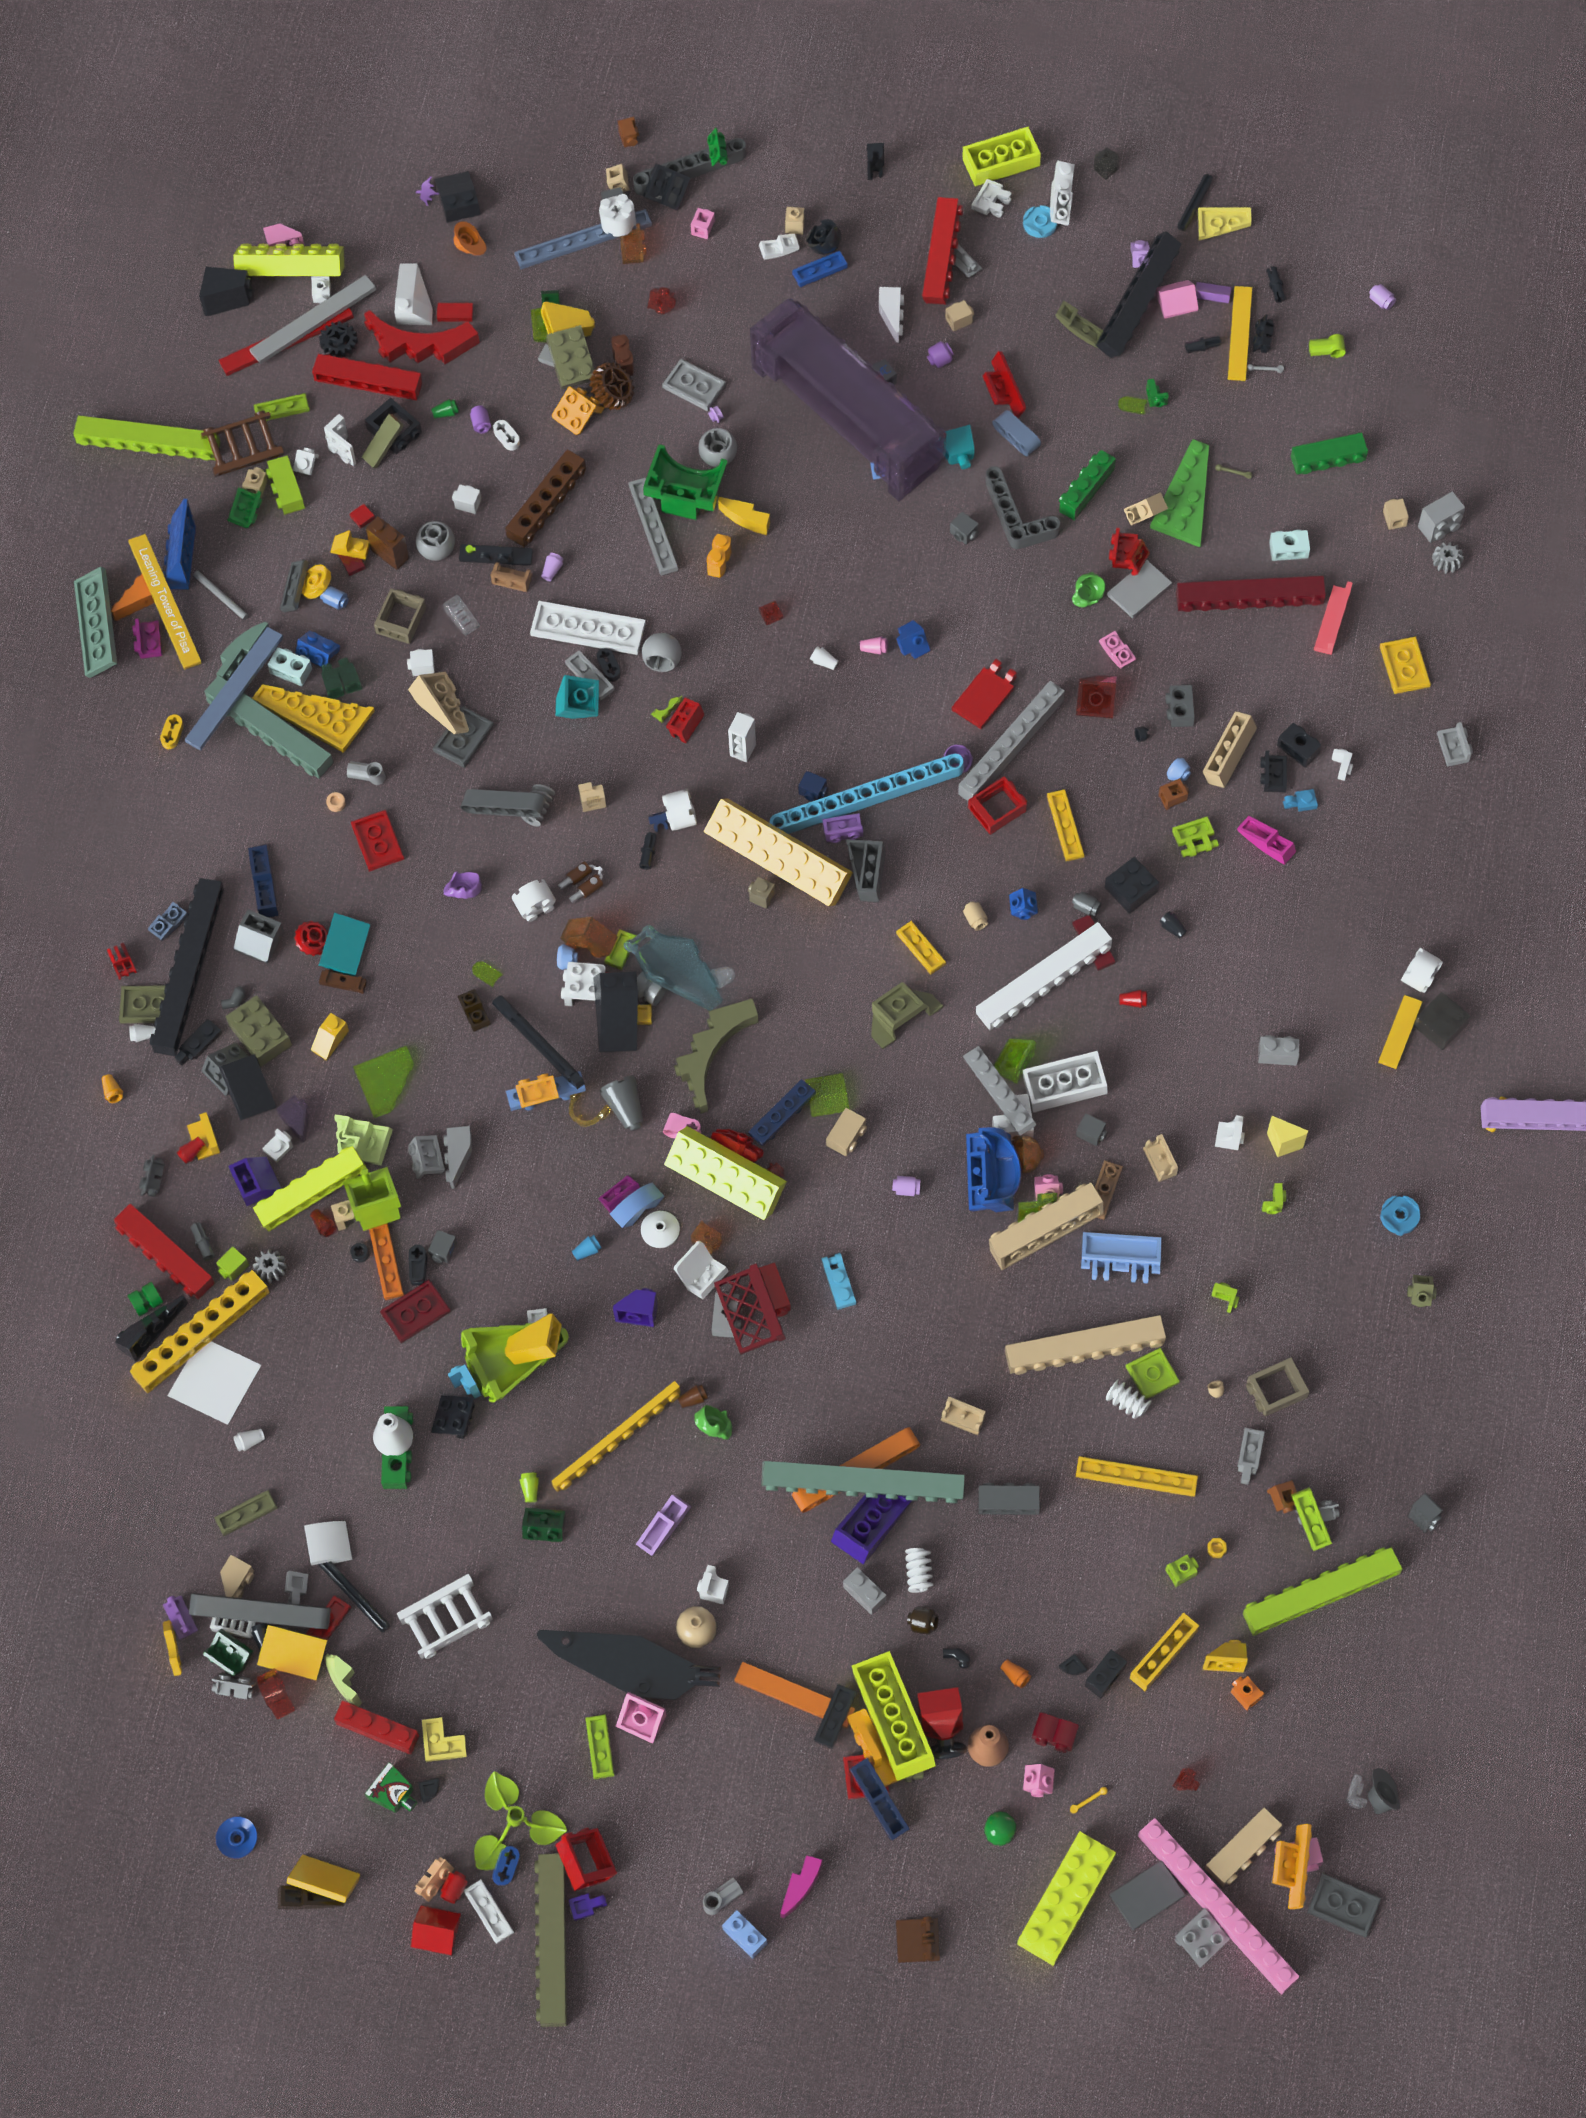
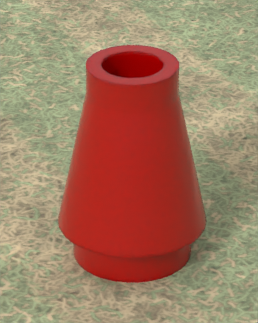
M1141 989L1120 994V1005L1138 1008L1147 1006V991H1142Z
M198 1136L179 1147L180 1150L176 1153L187 1164L189 1161L192 1162L206 1144Z

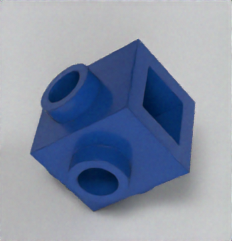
M1021 888L1009 894L1011 915L1021 920H1027L1038 913L1036 892Z

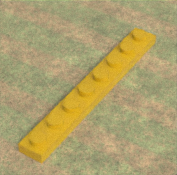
M675 1381L672 1382L552 1480L555 1490L557 1492L561 1489L566 1490L572 1484L571 1481L577 1476L578 1478L582 1477L587 1472V1468L592 1464H598L603 1459L602 1456L608 1451L609 1453L614 1451L620 1441L629 1439L636 1428L645 1426L652 1415L661 1413L668 1402L672 1403L680 1396V1386Z

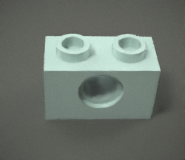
M1298 529L1289 532L1276 531L1271 533L1269 543L1272 561L1306 559L1309 557L1310 545L1307 530Z

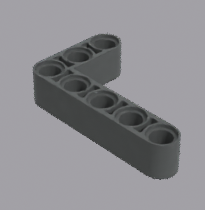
M996 466L987 469L986 487L1009 545L1013 549L1025 548L1058 537L1060 520L1055 516H1048L1023 524L1001 469Z

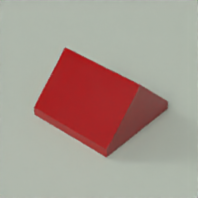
M420 1906L413 1922L411 1947L452 1956L461 1914Z

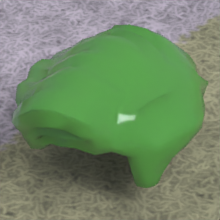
M1093 572L1081 575L1077 579L1076 592L1072 596V602L1075 606L1083 608L1099 602L1105 592L1104 579Z
M705 1405L695 1413V1424L708 1436H717L728 1440L732 1435V1425L726 1410L720 1411L718 1408Z

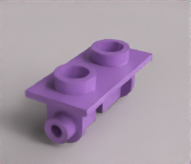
M170 1596L167 1598L168 1602L163 1604L179 1640L198 1631L182 1596L177 1598Z

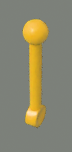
M1101 1787L1099 1792L1078 1805H1072L1070 1812L1076 1814L1082 1806L1100 1795L1107 1794L1108 1789Z

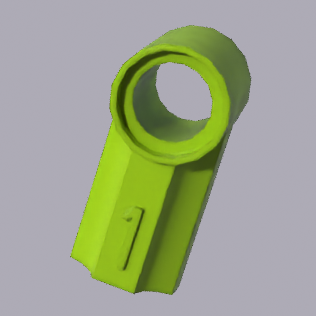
M1334 334L1327 339L1309 340V353L1311 356L1330 355L1333 358L1342 357L1346 354L1344 337L1341 334Z

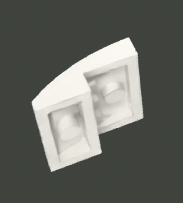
M345 1521L322 1522L304 1526L311 1565L330 1561L335 1564L352 1560Z

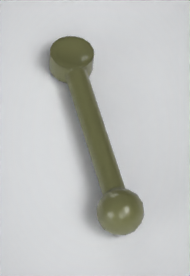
M1217 464L1215 467L1217 471L1223 470L1245 476L1248 479L1252 478L1251 472L1245 473L1222 467L1221 464Z

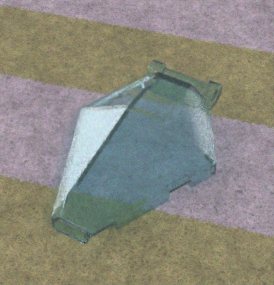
M646 925L642 932L632 940L629 939L624 943V948L635 955L648 980L709 1011L714 1010L723 1002L724 999L720 997L716 989L718 985L706 962H702L699 958L698 953L700 951L693 939L669 937L659 933L651 925ZM646 937H650L651 940L641 948L637 945Z

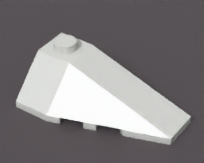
M400 264L395 298L397 325H432L433 308L418 264Z

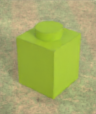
M234 1247L230 1248L216 1262L219 1268L218 1273L224 1279L228 1277L231 1281H234L249 1266L247 1259Z

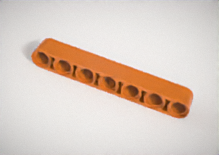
M908 1427L840 1466L883 1469L913 1452L921 1444L911 1428ZM798 1489V1492L792 1494L802 1513L836 1496L826 1495V1491L818 1490V1494L806 1493V1489Z

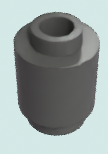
M1083 891L1080 894L1076 893L1072 901L1075 909L1089 916H1096L1102 904L1097 898Z

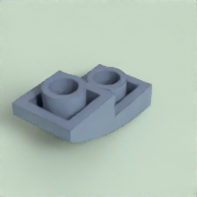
M172 902L162 916H157L148 930L163 941L185 920L189 913L175 902Z

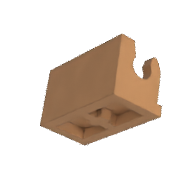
M499 562L495 563L491 572L492 584L527 592L533 576L531 570L527 569L526 572L501 567Z

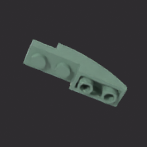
M267 622L248 629L224 650L220 656L223 665L216 673L217 677L219 675L226 681L229 680L265 629L269 627Z

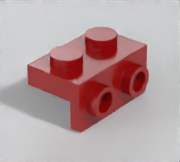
M1116 527V533L1112 534L1111 545H1114V548L1110 549L1109 560H1112V568L1129 569V563L1126 564L1125 559L1136 540H1138V534L1120 533V528Z

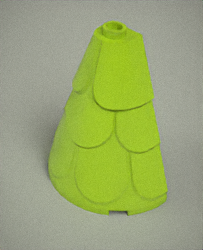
M532 1323L469 1328L462 1331L461 1343L462 1347H466L467 1350L464 1357L468 1369L482 1395L490 1397L489 1402L493 1403L503 1399L521 1381L526 1380L540 1365L543 1366L551 1359L546 1358L514 1365L506 1356L505 1347L508 1337ZM562 1326L557 1352L567 1344L569 1338L567 1330L562 1328Z

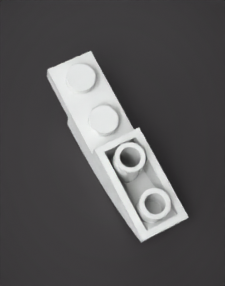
M1057 161L1050 197L1051 222L1069 225L1073 195L1071 189L1075 164Z

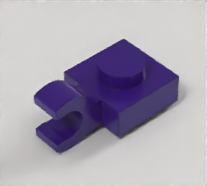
M585 1894L568 1899L574 1921L595 1915L593 1909L608 1905L604 1895L590 1899V1895Z

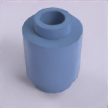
M332 586L327 587L320 595V599L324 603L338 610L345 608L348 603L347 593Z

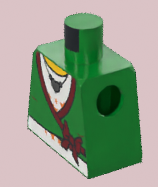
M391 1763L386 1765L365 1793L367 1799L395 1813L401 1806L411 1812L417 1804V1801L410 1796L414 1790L412 1785Z

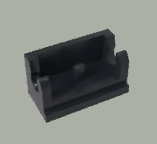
M867 143V179H873L874 171H878L879 178H881L884 166V143Z

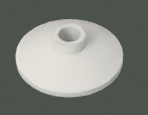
M666 1211L650 1213L645 1217L641 1225V1234L644 1241L655 1248H665L672 1245L680 1233L678 1220L674 1215ZM659 1224L664 1226L662 1229L656 1228Z

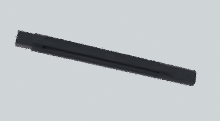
M502 995L493 1000L492 1004L568 1082L572 1083L577 1090L585 1084L579 1073Z

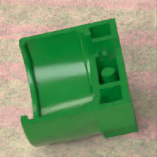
M659 444L643 486L644 496L661 499V512L696 520L700 509L714 511L718 499V489L727 466V460L721 458L720 464L710 470L691 469L676 462L668 454L665 445Z

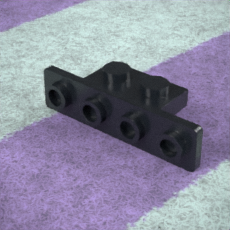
M461 544L460 562L491 564L499 562L500 564L530 566L532 562V548L471 545L476 547L475 551L468 553L466 546L469 544Z

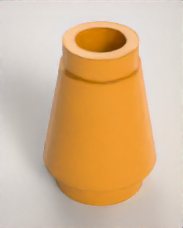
M111 1074L103 1076L102 1084L105 1099L109 1103L121 1101L123 1090Z

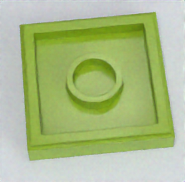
M1161 1348L1126 1364V1369L1142 1396H1145L1144 1401L1180 1383Z

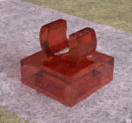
M776 601L759 607V612L766 625L783 619V614Z
M1191 1768L1182 1769L1173 1787L1178 1791L1187 1789L1197 1791L1200 1783L1193 1779L1196 1772Z

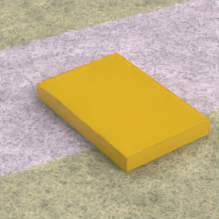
M1416 637L1380 643V650L1394 694L1430 687L1431 683Z
M268 1625L257 1665L317 1680L327 1640Z
M302 1854L289 1874L287 1883L345 1903L358 1883L360 1874Z

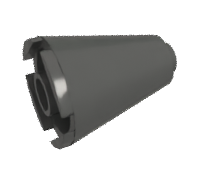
M634 1075L623 1077L624 1080H615L603 1086L599 1091L625 1129L634 1131L641 1128V1123L644 1121L636 1078Z

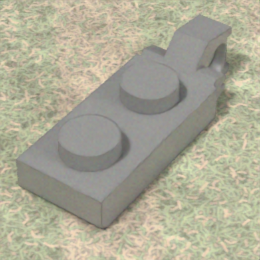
M1246 1427L1244 1429L1237 1466L1238 1472H1242V1484L1248 1485L1250 1475H1256L1265 1431Z

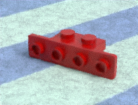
M998 351L991 361L995 372H985L982 377L994 404L1010 405L1013 414L1020 418L1026 410V405L1003 352Z

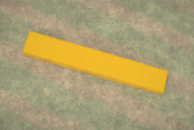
M1234 286L1228 380H1246L1252 287Z
M1081 1456L1078 1458L1076 1477L1193 1497H1195L1198 1479L1196 1475Z

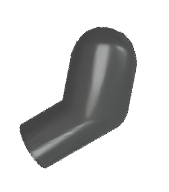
M236 987L230 999L221 1000L223 1010L241 1005L245 997V990L242 987Z

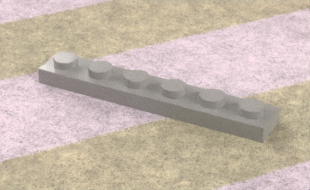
M646 478L628 482L660 575L678 571V566L652 497L644 496L643 494Z
M979 1046L963 1056L966 1063L1020 1136L1036 1126L1035 1121Z

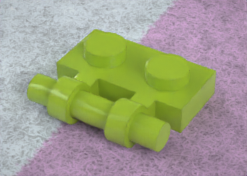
M1208 816L1172 828L1178 846H1187V849L1181 850L1183 858L1187 856L1193 857L1199 852H1208L1212 848L1219 846L1217 839L1212 841L1209 839V837L1214 836V830ZM1202 839V844L1194 846L1193 842Z

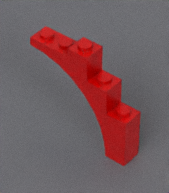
M371 310L364 313V324L369 331L372 330L374 332V336L379 343L378 351L380 355L390 363L407 353L408 357L414 359L417 364L434 354L437 360H441L446 365L480 343L478 332L468 321L456 328L443 332L413 333L388 325L380 320Z

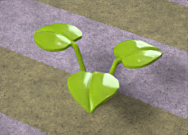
M495 1771L487 1781L485 1801L493 1810H500L503 1807L508 1810L506 1818L508 1824L499 1841L492 1835L483 1836L477 1841L474 1848L476 1867L481 1870H493L495 1868L499 1853L507 1847L502 1842L511 1826L517 1827L522 1822H525L527 1826L531 1827L529 1832L531 1839L539 1845H549L567 1831L562 1820L549 1811L540 1810L534 1812L531 1818L532 1823H530L527 1817H524V1811L521 1807H509L508 1805H513L517 1801L519 1789L511 1779ZM509 1852L504 1854V1856H506L507 1859L509 1856Z

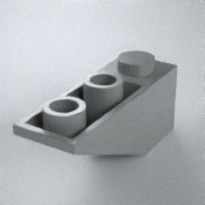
M470 1126L447 1128V1135H444V1146H448V1153H445V1164H449V1171H446V1182H450L451 1189L455 1188L473 1151Z

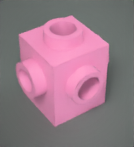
M1046 1174L1043 1177H1034L1036 1203L1044 1202L1048 1204L1057 1202L1060 1198L1059 1194H1063V1184L1059 1183L1058 1176Z
M1042 1764L1026 1765L1023 1790L1030 1792L1033 1797H1043L1044 1794H1052L1055 1769Z

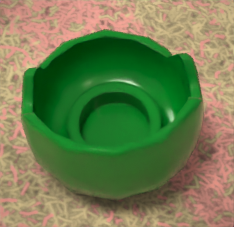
M996 1811L991 1814L984 1827L987 1840L999 1846L1010 1843L1016 1832L1014 1818L1003 1811Z

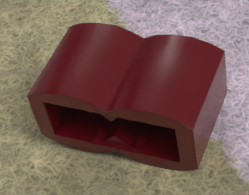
M1040 1712L1032 1739L1038 1745L1047 1746L1049 1744L1055 1746V1750L1066 1753V1751H1072L1079 1725Z

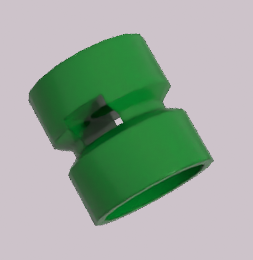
M152 1282L142 1286L141 1291L135 1290L127 1295L139 1317L149 1312L150 1307L156 1308L163 1304Z

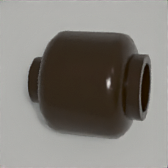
M917 1606L908 1614L907 1624L910 1625L912 1632L929 1635L938 1627L939 1617L931 1608Z

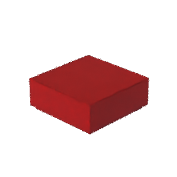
M365 504L349 513L350 517L360 528H363L375 519L374 514Z

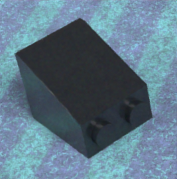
M205 267L199 295L205 316L249 306L250 300L254 297V288L251 287L252 279L249 278L248 271Z

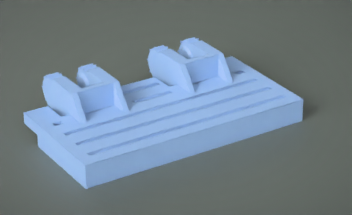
M1083 1232L1081 1269H1090V1262H1092V1279L1096 1280L1098 1276L1097 1267H1104L1103 1278L1108 1281L1110 1263H1112V1271L1129 1272V1265H1132L1131 1282H1136L1137 1280L1136 1270H1144L1143 1283H1148L1149 1266H1152V1274H1160L1161 1237Z

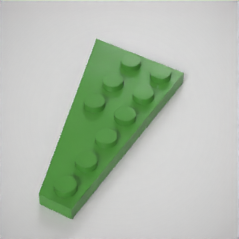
M1192 439L1164 496L1168 509L1156 514L1150 524L1151 529L1197 547L1201 546L1209 445Z

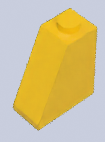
M543 302L541 315L548 334L581 325L584 336H591L592 330L595 328V322L593 317L591 318L589 311Z
M553 1313L546 1315L508 1337L505 1347L506 1356L514 1365L556 1357L562 1324Z

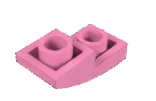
M1116 631L1099 640L1105 652L1120 669L1136 660L1128 645H1124Z

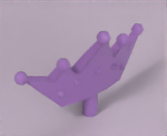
M432 176L422 183L421 190H416V193H421L420 199L426 203V206L429 205L428 201H432L431 196L439 194L431 189L434 187V185L430 184Z

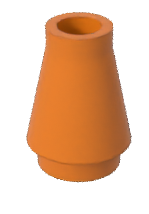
M1008 1659L1000 1667L1015 1687L1023 1688L1031 1679L1028 1670L1012 1663Z

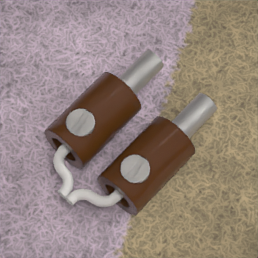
M583 861L566 874L567 878L558 884V887L562 890L569 884L576 885L592 873L590 868L592 867L595 870H599V876L595 874L578 886V892L569 899L574 903L582 896L587 898L604 886L602 882L603 875L601 874L603 869L600 866L588 865Z

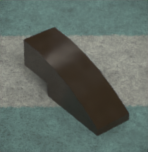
M281 1885L278 1888V1909L344 1907L343 1902L293 1885Z

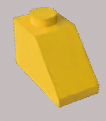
M330 1013L319 1027L311 1051L328 1060L349 1032L347 1023Z

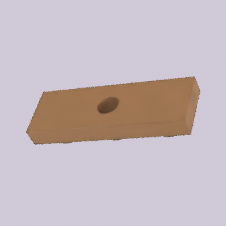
M1105 1160L1095 1185V1189L1103 1201V1215L1097 1218L1103 1220L1105 1219L1123 1166Z

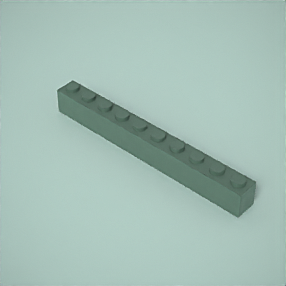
M764 1461L762 1463L761 1486L766 1487L767 1491H778V1488H786V1492H798V1489H806V1493L818 1494V1490L826 1491V1495H838V1492H846V1496L858 1497V1493H864L868 1498H878V1495H886V1499H898V1496H906V1500L918 1501V1497L926 1498V1502H938V1499H946L945 1503L956 1504L958 1500L963 1499L964 1475Z

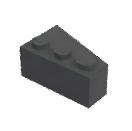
M846 839L860 901L879 902L886 854L883 841Z

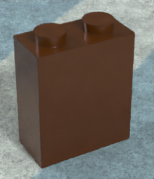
M377 516L366 527L370 550L398 570L409 559L405 536Z

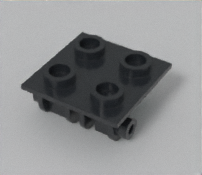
M441 1395L431 1433L457 1435V1438L464 1439L468 1434L467 1425L471 1424L469 1420L472 1419L475 1398Z

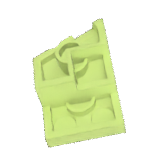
M335 1114L334 1118L338 1129L336 1132L338 1153L340 1154V1151L346 1147L353 1146L363 1162L381 1166L393 1129Z
M326 1654L324 1657L326 1667L335 1686L350 1704L359 1707L362 1702L358 1694L350 1688L352 1684L349 1679L354 1675L353 1669L338 1656Z

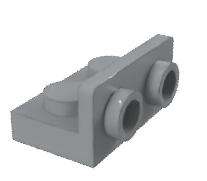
M437 1135L415 1136L408 1146V1152L412 1157V1169L416 1174V1178L421 1179L424 1174L443 1173L445 1168Z

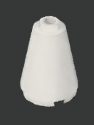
M386 1413L378 1420L373 1433V1441L377 1449L384 1455L398 1456L406 1452L412 1445L413 1431L407 1421L394 1414Z

